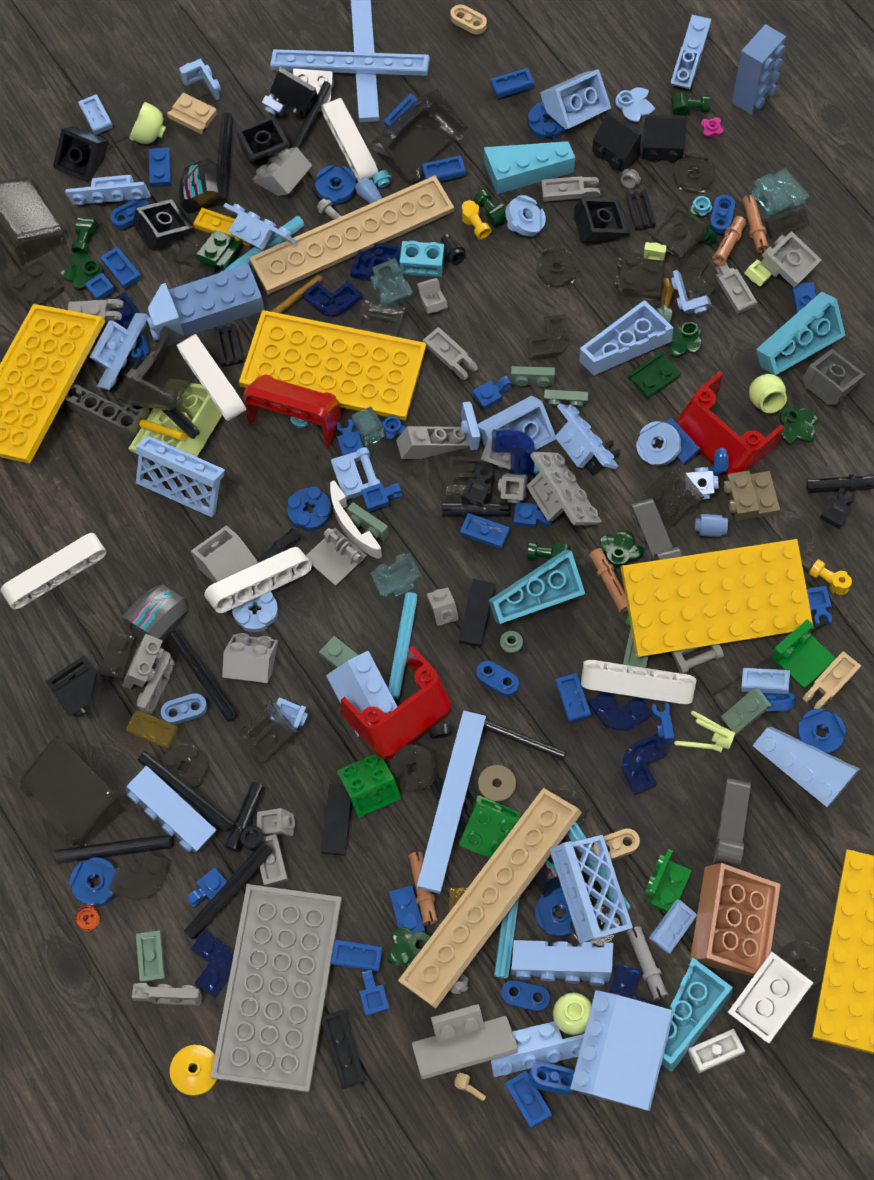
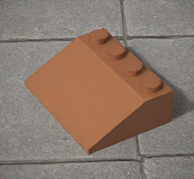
M723 863L706 866L690 961L694 958L702 965L711 968L754 976L771 953L780 884Z

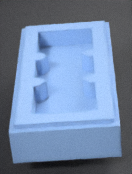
M97 94L78 102L94 135L113 128Z
M464 402L461 411V430L463 434L466 433L470 450H477L480 443V432L472 404Z
M743 668L742 692H750L754 688H759L762 693L789 694L790 670Z
M677 899L649 939L664 952L670 954L697 914L681 900Z

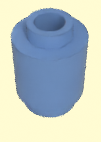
M700 514V518L695 519V531L699 532V536L721 537V535H727L728 518H722V515Z

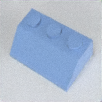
M599 69L584 72L540 92L546 112L565 129L611 109Z
M533 396L477 424L484 446H486L487 440L491 439L531 453L556 440L542 401Z
M369 651L348 660L326 675L340 704L341 699L345 696L359 713L373 706L381 709L387 715L397 708Z

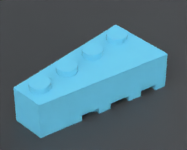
M568 141L484 147V164L496 194L535 184L543 179H552L574 172L575 156Z
M824 292L819 293L756 349L761 368L773 375H777L846 336L837 299Z
M565 549L489 599L495 621L501 624L585 594L572 551Z
M692 958L676 997L670 1006V1010H673L674 1014L661 1064L671 1072L732 997L733 987L694 958Z

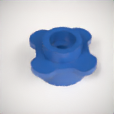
M390 416L380 423V429L385 431L387 439H393L395 435L401 434L405 430V426L401 425L399 418L395 416Z

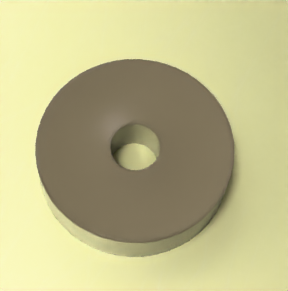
M492 765L483 770L478 780L481 796L499 804L508 801L516 789L515 776L511 770L501 765ZM498 781L501 783V786L494 787L493 783Z

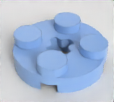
M517 196L506 207L507 226L511 231L533 237L544 227L546 222L543 209L539 210L536 206L537 202L531 197Z
M659 421L651 422L643 427L639 433L640 436L636 443L638 454L644 461L653 466L667 465L681 452L680 435L670 424ZM658 438L661 441L664 440L663 447L660 449L653 446Z
M269 591L233 608L232 612L235 621L248 632H261L266 630L267 626L271 625L272 622L274 623L277 619L278 605L272 592ZM258 605L261 610H258L257 614H253L250 608Z

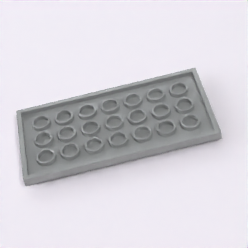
M247 884L212 1067V1079L310 1093L342 897Z

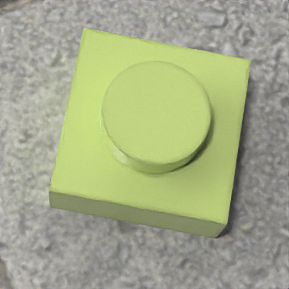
M646 242L643 261L663 264L667 246Z
M758 259L745 271L750 280L759 286L763 285L772 275Z

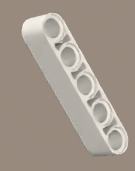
M338 98L322 104L321 109L325 120L357 181L359 182L365 177L372 179L373 175L378 172L377 166L342 99Z
M196 334L176 345L186 363L227 421L246 411L244 403Z
M89 533L11 579L1 587L0 591L13 610L19 609L98 562L107 552L94 533Z
M293 547L210 585L206 589L204 596L216 612L224 613L304 576L310 571L312 563L301 549Z
M587 660L583 663L581 686L590 690L690 704L693 702L696 678L681 673Z

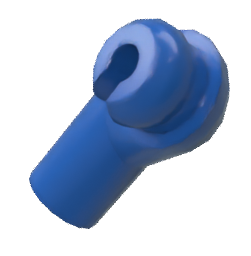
M140 335L136 339L138 348L135 351L134 349L132 350L131 357L140 358L144 361L150 355V349L146 336Z
M724 448L716 450L714 465L708 468V471H713V476L720 475L729 467L728 452Z

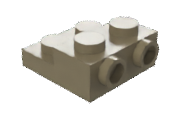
M750 471L727 475L723 486L725 494H729L730 497L728 502L729 511L731 514L734 513L736 521L779 514L780 507L770 471L750 474Z

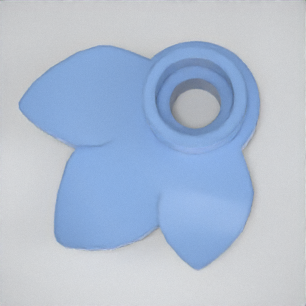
M634 88L631 91L624 90L616 97L615 103L617 107L622 109L624 117L630 121L639 122L640 115H649L655 110V107L645 99L649 92L647 89Z

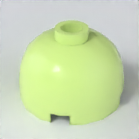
M144 102L132 129L131 140L140 144H150L157 137H162L166 127L163 126L164 118L158 108Z

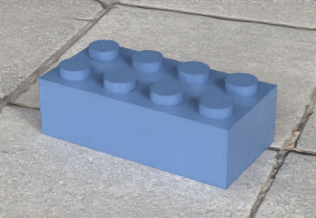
M766 24L741 51L732 99L733 104L751 115L756 109L762 108L768 96H772L777 89L776 81L780 76L778 71L783 62L781 57L786 49V46H784L786 36Z
M249 264L168 290L179 316L184 337L264 310L262 296Z

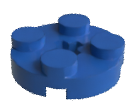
M543 101L535 105L528 114L529 129L533 135L540 139H546V137H553L555 139L562 136L567 130L546 112ZM546 118L552 119V122H550V121L544 122V121H545Z
M330 165L323 168L317 174L316 192L321 199L325 198L332 201V206H338L340 203L348 201L357 191L355 189V175L345 166L339 168L335 167V165ZM335 182L337 184L340 182V186L333 187L332 183Z
M318 487L301 489L289 497L287 513L290 522L295 527H300L306 531H315L327 524L332 511L331 503L328 496ZM306 506H314L312 513L303 511L306 509Z
M826 709L811 710L803 716L798 725V739L829 755L833 754L844 741L845 725L837 714L825 711ZM818 727L821 730L826 729L825 737L816 734Z
M94 857L84 863H79L74 868L70 877V886L73 894L82 904L93 907L105 906L118 890L119 875L109 861ZM98 876L99 886L91 888L89 880L95 879Z
M558 888L546 897L542 895L535 908V919L539 928L550 937L563 938L573 934L576 930L563 889ZM556 907L566 911L563 914V918L558 919L557 916H553L552 913L555 912Z

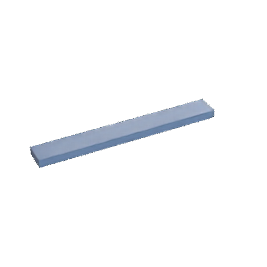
M351 0L354 52L374 53L371 0ZM356 73L359 122L379 121L376 74Z
M273 49L270 67L271 70H279L281 67L286 71H293L294 68L333 71L337 73L427 76L430 57L429 55Z
M463 710L417 883V888L439 894L441 892L486 719L484 715Z

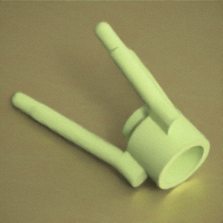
M691 711V715L698 718L696 719L697 724L714 732L712 741L716 743L674 742L678 746L713 749L721 752L723 748L729 750L735 732L718 725L695 711Z

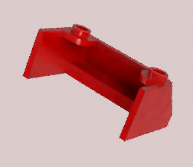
M719 371L696 391L676 423L701 449L699 453L712 465H714L716 450L719 448L727 450L729 467L722 473L727 477L728 474L749 471L780 443L784 427L782 425L778 426L766 438L757 431H748L741 437L738 436L710 411L716 402L715 394L719 392L723 373Z
M267 374L258 376L246 387L242 396L249 424L253 425L259 408H264L322 425L325 446L330 447L337 430L336 424L341 420L339 401L334 394L329 392L322 393L277 380Z
M413 646L409 648L407 664L415 672L414 680L420 690L389 714L385 715L381 709L373 706L359 713L345 696L341 699L340 715L381 759H392L410 743L426 733L429 727L435 726L450 713L451 701L437 672Z

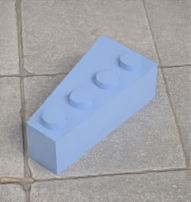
M644 300L580 348L579 362L594 376L671 342L674 327Z
M774 727L766 728L753 745L754 748L826 807L832 805L860 771V768L831 756L814 746H810Z
M145 766L126 786L127 796L135 804H140L145 809L144 812L151 819H157L163 825L162 828L170 836L175 835L180 839L179 844L187 852L192 850L194 853H197L216 832L213 826L148 766Z
M514 940L511 975H516V978L523 980L531 979V976L541 977L540 980L553 982L557 978L565 979L566 983L578 984L581 980L590 981L591 985L603 986L604 982L609 983L612 973L613 943H604V948L593 945L592 942H582L577 947H572V944L560 941L553 943V946H548L546 941Z

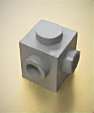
M504 474L502 479H499L498 484L501 498L507 499V502L519 503L520 500L525 499L527 496L528 475Z

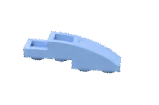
M696 15L691 16L670 85L686 89L691 88L705 47L711 19Z

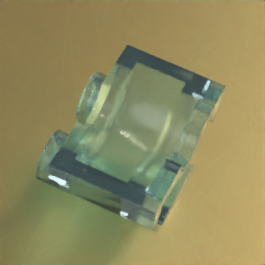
M395 258L372 267L373 276L370 277L373 287L379 289V297L384 306L413 294Z
M411 553L401 554L395 558L394 564L387 566V564L379 565L375 568V571L370 573L380 595L383 597H387L389 593L393 592L395 596L403 594L415 586L413 582L416 579L421 580V573Z

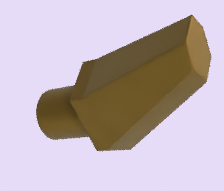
M664 278L662 280L664 288L661 290L662 305L670 308L676 290L671 284L670 278Z

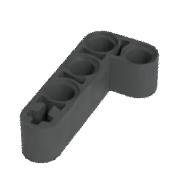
M72 384L64 399L71 411L125 438L136 437L141 429L139 426L142 419L146 420L151 413L147 398L141 394L132 396L123 408L79 385Z
M649 498L630 504V512L649 561L682 557L677 546L673 547L654 500Z
M730 778L726 780L713 865L723 863L738 869L741 864L744 843L742 842L751 782Z

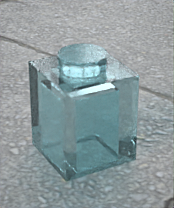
M371 406L352 415L353 427L359 432V436L365 446L370 443H376L384 437L383 425Z

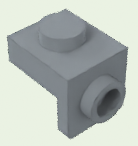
M437 278L418 283L420 300L428 314L448 308Z
M448 587L427 594L428 602L433 610L438 626L459 619L455 601Z

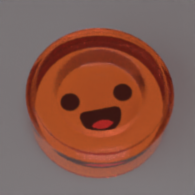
M83 906L75 914V923L83 931L94 930L100 922V915L92 906Z

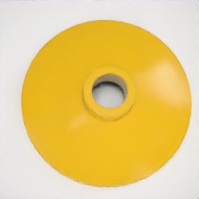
M190 1045L181 1049L174 1056L170 1065V1078L173 1085L180 1092L191 1096L201 1095L209 1091L217 1081L211 1078L215 1054L210 1049L201 1045ZM193 1064L197 1065V1071L190 1073L189 1067Z

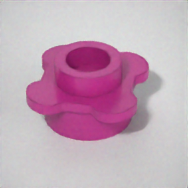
M718 117L709 120L703 119L701 126L704 127V135L709 138L721 135L724 130L720 125L721 119Z

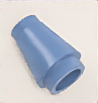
M365 177L356 184V193L369 204L383 199L371 179L369 180Z

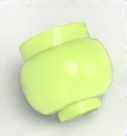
M773 374L761 375L751 383L749 398L753 405L763 412L774 413L782 409L787 401L786 387L783 381Z
M573 992L563 995L554 1005L553 1017L555 1024L565 1034L579 1035L584 1033L592 1003L583 994Z

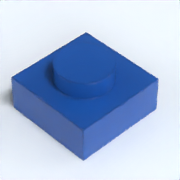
M103 273L85 283L86 289L96 300H102L115 291L114 286Z

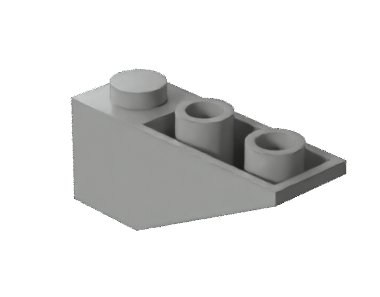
M407 426L396 440L401 459H422L469 447L466 433L463 434L461 427Z

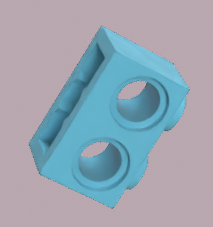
M402 241L400 274L442 277L444 244Z

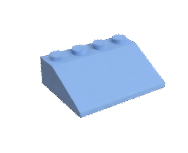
M596 990L570 1089L587 1096L650 1111L674 1011Z

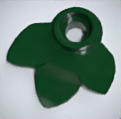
M71 253L73 265L61 271L62 277L68 281H73V288L79 289L86 287L85 283L102 273V266L98 261L91 259L88 254Z
M686 322L682 327L673 328L672 341L669 342L671 343V356H681L687 351L696 353L701 348V329L695 322Z
M792 406L785 407L780 412V422L784 427L783 439L789 445L796 438L813 442L815 438L813 425L819 421V418L808 409L798 410ZM789 414L793 416L794 420L789 418Z
M620 531L615 537L603 534L600 539V548L607 554V560L613 567L620 568L629 560L639 559L643 554L644 548L634 545V536L629 531Z
M407 928L395 930L390 936L396 945L389 952L387 961L393 965H406L408 968L421 951V949L416 947V941L422 939L426 944L430 936L425 932L413 933Z

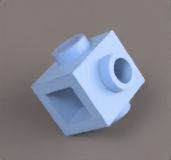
M708 467L695 468V472L686 473L688 496L697 495V499H710V494H715L714 489H719L718 476H713V471H708ZM705 480L707 482L706 486L700 487L699 481Z

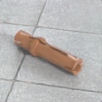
M749 195L750 203L748 197L745 196L742 202L751 228L750 236L754 239L756 252L762 254L761 246H763L764 252L769 248L765 236L767 231L762 225L755 196Z
M735 217L731 226L726 229L725 237L712 258L715 264L724 265L735 243L740 240L741 232L746 226V220L743 217Z
M601 548L592 551L589 557L598 570V577L602 578L619 613L628 611L625 592L613 572V565L609 564Z
M416 852L409 854L408 857L418 896L416 902L417 905H420L423 925H428V922L432 925L438 922L434 907L435 896L431 891L417 888L424 854L423 852H418L417 856Z

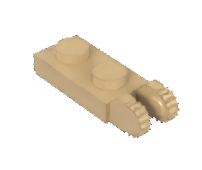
M843 651L814 682L813 687L805 694L803 700L808 702L819 690L824 696L818 700L814 709H821L861 668V665Z

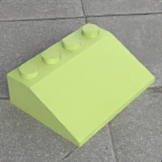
M171 380L162 394L197 427L200 434L195 439H191L187 435L185 441H180L141 428L128 448L130 451L135 453L136 446L148 435L197 457L213 432L222 413L202 384ZM157 405L154 406L146 419L147 421L184 432Z

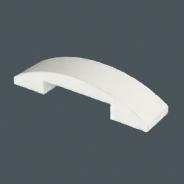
M333 480L330 482L332 505L336 519L343 532L359 549L372 557L381 558V547L370 531L361 535L343 509L347 507L346 496Z

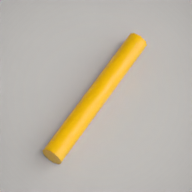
M144 419L139 423L141 428L180 441L187 439V434Z

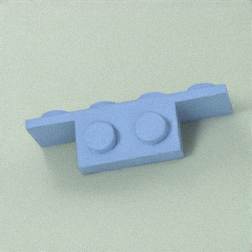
M131 175L92 178L91 187L72 188L65 191L73 205L132 199L139 200L150 198L151 196L145 183H133L134 179Z
M227 203L224 204L227 210L237 216L228 231L233 236L261 250L264 249L272 234L292 244L296 243V240L290 236L291 232L281 226L277 229L273 222L267 219L261 221L259 220L260 216L251 211L248 214L245 213V209L235 203L233 206Z
M136 313L127 330L116 322L109 320L90 355L91 359L106 368L97 388L110 390L115 385L117 375L120 369L125 366L129 352L136 346V339L139 333L146 327V320L149 317L147 314Z
M559 403L557 407L568 422L555 438L576 466L583 468L595 455L602 466L616 469L618 465L613 460V454L606 450L602 445V440L590 430L591 426L579 416L580 412L573 405L568 406Z
M554 1021L513 1031L518 1052L490 1060L493 1076L497 1077L531 1069L537 1062L556 1063L561 1060L579 1057L584 1034L562 1039L560 1030Z

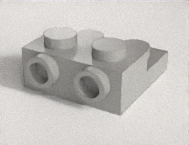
M791 231L786 237L781 235L773 243L775 247L772 248L770 246L761 255L764 259L760 263L774 277L780 274L795 288L820 263L821 259Z
M148 634L144 635L122 686L131 689L133 684L143 687L146 681L151 682L155 669H152L154 661L159 662L164 650L160 648L162 640Z

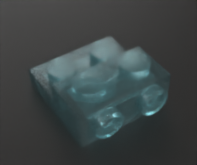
M786 168L774 175L768 173L754 181L752 185V195L764 206L766 213L771 215L775 221L810 200V196Z

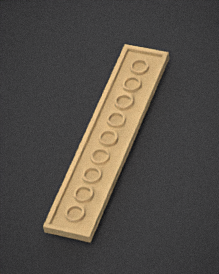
M432 176L293 238L296 240L295 244L285 241L249 257L250 263L267 294H270L454 212V206L437 177Z
M543 788L398 981L436 1009L551 855L550 849L558 846L582 812L577 807Z

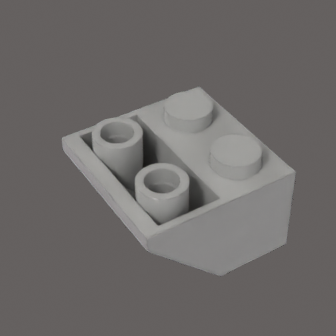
M297 147L285 148L270 154L267 163L261 165L256 170L257 174L252 180L277 196L286 195L291 192L311 168L312 164Z
M228 526L223 527L191 550L198 569L214 583L258 564L241 538Z
M245 633L233 634L223 654L222 677L268 683L273 671L278 640L271 639L268 636L250 637Z

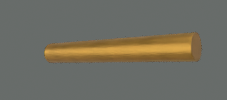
M316 275L270 312L283 313L323 281L321 275Z

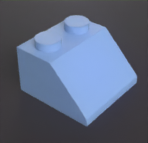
M166 283L161 284L148 307L150 317L147 318L154 341L158 340L160 346L164 347L184 340L185 337Z

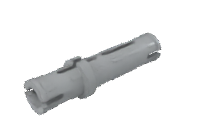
M641 926L634 927L638 937L636 938L632 929L627 931V935L644 974L642 977L649 985L653 1000L657 1001L661 999L657 991L658 989L663 998L669 994L660 977L662 974L661 970L656 967Z

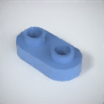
M190 694L166 702L161 708V716L167 724L177 725L202 717L207 711V703L202 695ZM194 705L200 706L197 710H192V707ZM172 712H177L175 717H170Z

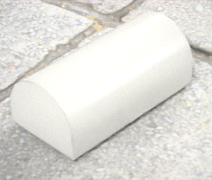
M734 1029L693 1046L688 1050L691 1061L698 1073H702L745 1053Z

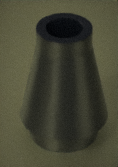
M451 234L442 236L440 241L444 244L447 261L452 264L461 263L466 257L465 248Z

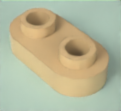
M456 5L451 9V21L455 25L472 34H481L486 30L487 20L484 15L465 5Z
M623 829L603 836L606 847L609 849L611 861L634 853L640 843L639 835L632 829ZM626 839L630 840L631 845L625 846L623 841ZM595 842L593 849L598 855L599 849L597 843Z

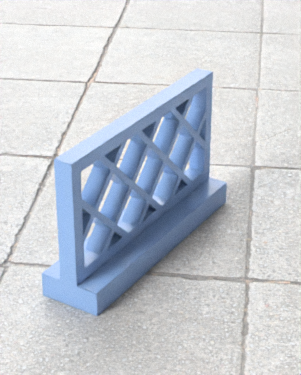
M147 435L136 446L135 453L139 455L136 483L213 517L216 512L220 480L224 477L225 469ZM146 458L152 460L155 464L150 466ZM165 467L172 469L174 473L169 474ZM158 468L163 477L159 479L153 469ZM145 472L149 474L153 480L152 482L143 478ZM184 475L192 478L193 482L188 483ZM177 476L183 486L178 487L172 478ZM167 481L172 490L166 489L162 482ZM203 484L212 487V490L208 492ZM196 485L202 494L197 496L192 486ZM186 489L191 498L184 497L181 491ZM205 498L210 507L204 506L200 499Z
M603 835L574 842H565L550 849L579 943L633 928ZM592 843H597L599 849L598 856L590 851ZM574 847L582 852L580 861L576 857ZM587 856L595 862L593 870L585 865ZM600 866L606 871V879L597 874ZM582 871L590 876L587 884L584 882ZM595 880L603 885L600 893L592 888ZM607 890L613 892V903L605 898ZM589 894L598 899L595 908L591 904ZM602 903L610 908L608 917L600 912ZM615 913L620 915L623 926H619L613 921ZM597 917L605 923L601 932L596 920Z

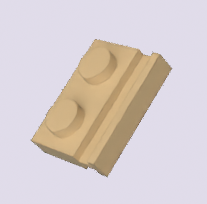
M182 93L172 106L173 109L167 113L169 119L201 135L204 128H207L218 114L216 108L185 93Z

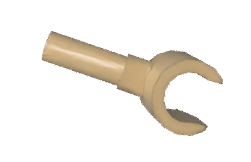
M458 1073L455 1079L456 1088L468 1091L484 1101L486 1096L473 1086L468 1085L471 1077Z

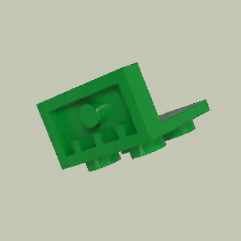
M808 619L774 648L771 656L783 670H790V677L803 689L819 677L836 659L812 636L811 631L814 625Z
M376 754L347 765L337 771L349 794L358 818L401 799L394 777L385 761Z
M477 795L473 805V812L459 845L491 858L520 820L521 812Z
M668 849L666 855H660L654 874L657 876H651L644 895L648 896L646 904L666 913L677 899L680 900L692 870L670 861L673 852Z

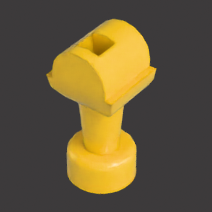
M469 200L465 201L462 204V221L467 225L475 227L474 233L479 240L488 237L492 229L487 223H482L479 217L478 204L476 205L473 201Z
M818 559L811 568L809 575L814 578L821 576L830 583V589L833 594L845 595L851 586V577L845 571L834 573L824 568L825 563Z

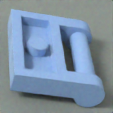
M360 448L354 453L331 459L339 487L346 496V500L361 496L362 489L380 483L371 465L368 448ZM355 462H362L368 483L362 484Z

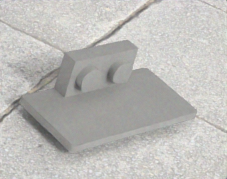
M533 452L530 456L540 473L527 485V488L546 519L554 521L565 511L573 525H599L601 520L597 510L590 504L587 494L580 488L575 475L566 466L565 459L559 453Z
M479 1004L431 1017L435 1036L412 1043L422 1079L518 1052L507 1017L503 1016L483 1022Z

